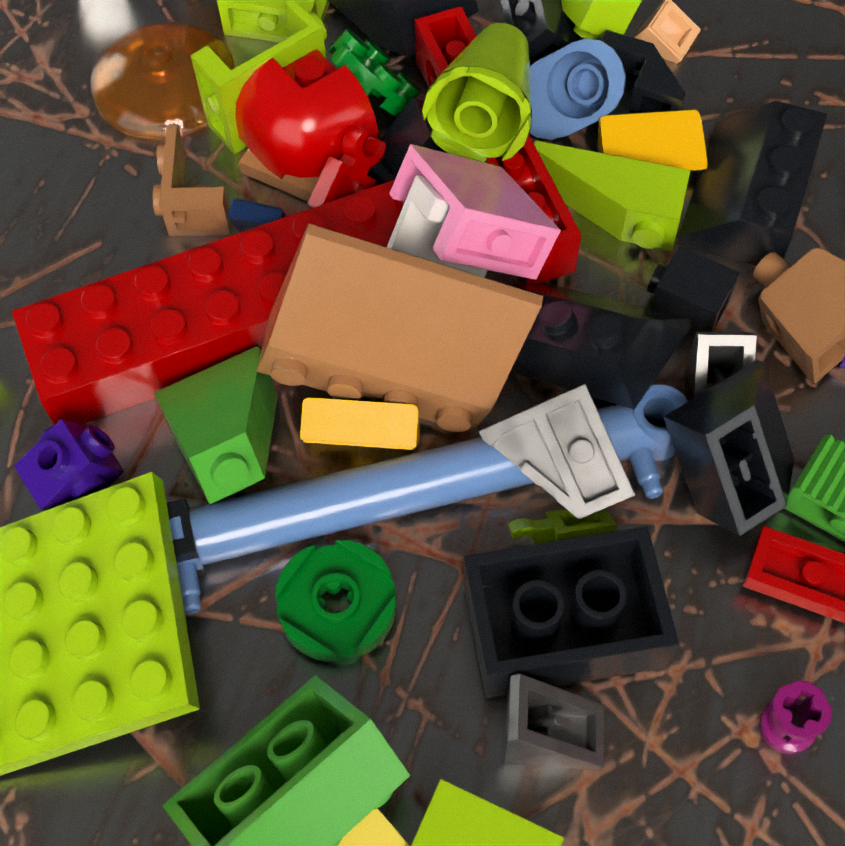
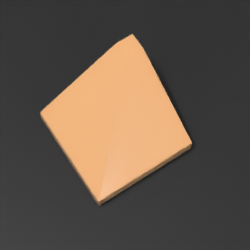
M663 0L632 37L653 43L663 59L677 64L683 59L701 29L672 0Z

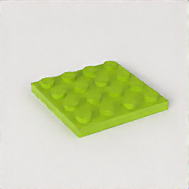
M149 472L0 527V776L200 710L164 483L160 477L153 472Z

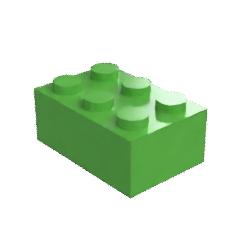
M314 675L165 802L162 807L192 846H338L342 838L372 810L385 804L392 796L393 791L411 775L371 718Z

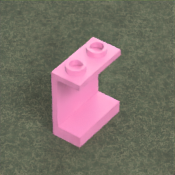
M410 144L389 194L393 199L405 202L415 176L419 175L426 177L447 202L450 210L432 247V250L441 261L536 280L561 231L557 225L502 167Z

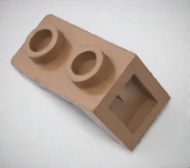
M167 124L165 144L157 145V166L159 174L162 175L161 184L153 186V208L155 215L163 216L169 236L231 235V221L227 217L229 206L224 187H208L204 185L184 187L186 152L178 124Z

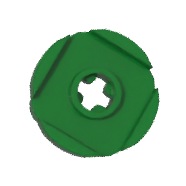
M349 29L340 34L327 49V52L332 54L330 59L339 69L346 65L358 79L367 96L370 93L379 98L384 96L386 100L380 107L395 117L401 113L412 97L417 98L421 93L420 88L402 72L396 75L385 66L389 57L381 48L369 39L364 42Z
M335 540L336 545H325L317 548L315 544L298 552L282 570L276 584L277 615L286 638L300 652L316 660L333 661L339 665H350L360 659L362 655L375 649L391 630L396 617V588L386 562L369 547L350 540ZM341 588L349 591L347 601L350 606L345 611L337 610L335 613L325 611L327 605L321 597L326 591L332 594H337Z

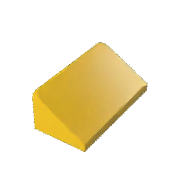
M698 110L604 115L599 119L597 142L599 153L691 171L707 169L708 162L703 125Z
M308 397L302 402L300 439L305 443L414 450L420 444L419 409L413 404Z

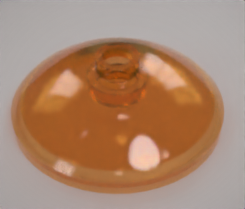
M176 22L148 24L122 35L101 54L92 71V96L102 117L111 126L125 134L142 139L163 140L166 138L167 124H178L182 137L208 125L190 55L209 46L230 70L235 68L233 57L227 46L218 37L202 28Z

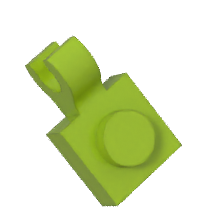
M606 508L581 519L575 517L567 509L545 512L546 519L532 520L520 518L508 523L512 539L530 537L533 539L531 545L617 531V523Z

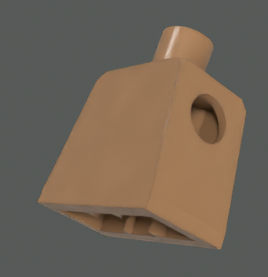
M822 248L811 249L794 265L788 263L776 252L769 253L757 264L753 273L754 278L766 287L758 297L762 321L807 378L815 384L845 357V261Z

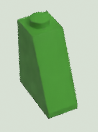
M258 346L154 392L173 438L209 504L215 503L265 479L278 395L270 375L256 372L261 354Z

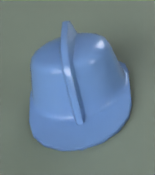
M585 38L570 43L530 66L532 102L530 134L537 138L549 140L562 138L599 121L600 117L608 115L617 107L624 93L626 77L623 63L612 47L601 40Z

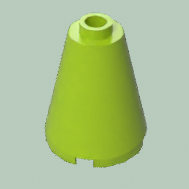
M494 23L485 27L429 87L422 109L423 118L425 120L427 117L428 123L432 128L430 136L436 145L448 154L483 163L486 162L487 158L503 156L501 161L512 158L525 145L532 126L529 45L525 35L515 26L507 23Z

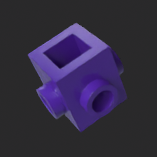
M64 419L46 429L39 437V441L14 465L40 510L45 511L109 488L125 472L112 453L115 450L114 443L103 430L95 425L84 426Z

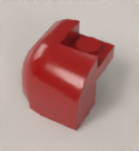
M317 49L283 68L272 57L254 71L243 85L236 101L235 119L239 139L270 172L280 179L285 174L298 178H319L329 156L337 160L341 159L343 155L342 140L350 126L366 131L368 133L367 139L370 136L379 140L374 111L358 79L346 65L336 69Z

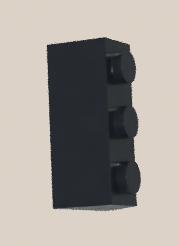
M774 101L717 121L706 151L707 169L700 170L676 244L755 266L772 252H776L784 259L795 230L827 113Z
M506 284L543 296L542 307L510 372L568 390H573L586 384L591 397L635 410L692 327L689 318L552 284Z

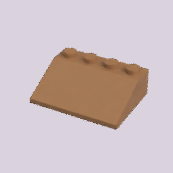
M308 223L271 310L256 372L270 375L275 381L284 385H305L326 391L335 399L413 404L419 409V418L436 422L439 427L447 431H468L473 433L493 409L542 307L543 296Z

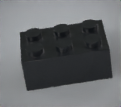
M648 526L464 556L463 583L485 698L508 695L510 676L522 674L556 687L668 668L679 646Z

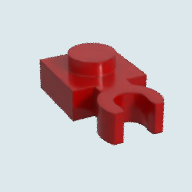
M350 126L342 140L343 155L341 159L337 160L330 156L328 157L307 205L316 207L374 187L377 180L367 174L370 167L376 165L383 157L386 143L370 136L367 139L368 133L366 131Z

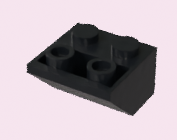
M759 360L752 362L663 416L699 515L741 536L787 506L795 459L764 362Z

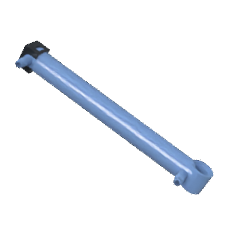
M664 384L651 385L635 410L617 404L597 408L620 462L630 460L638 484L642 486L645 496L650 499L659 497L663 492L660 473L655 461H663L670 458L676 451L667 427L659 428L653 426L647 420L658 419L665 423L663 416L688 402L683 393L674 387ZM481 437L219 500L212 504L206 503L189 507L186 498L167 502L184 612L187 615H192L201 609L199 598L201 591L198 576L206 574V564L533 484L534 482L493 446L488 445Z

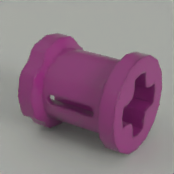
M794 681L790 685L780 687L772 701L762 711L759 724L762 736L771 747L779 752L788 754L800 753L810 747L816 736L822 734L831 722L832 708L826 700L822 689L811 682ZM800 696L806 697L803 701L799 699ZM788 708L799 712L797 720L802 727H797L791 723L792 712ZM786 735H788V736L791 737V738H790V739H785L784 737H785Z

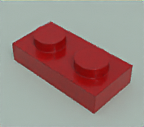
M763 526L755 544L743 587L845 623V554Z

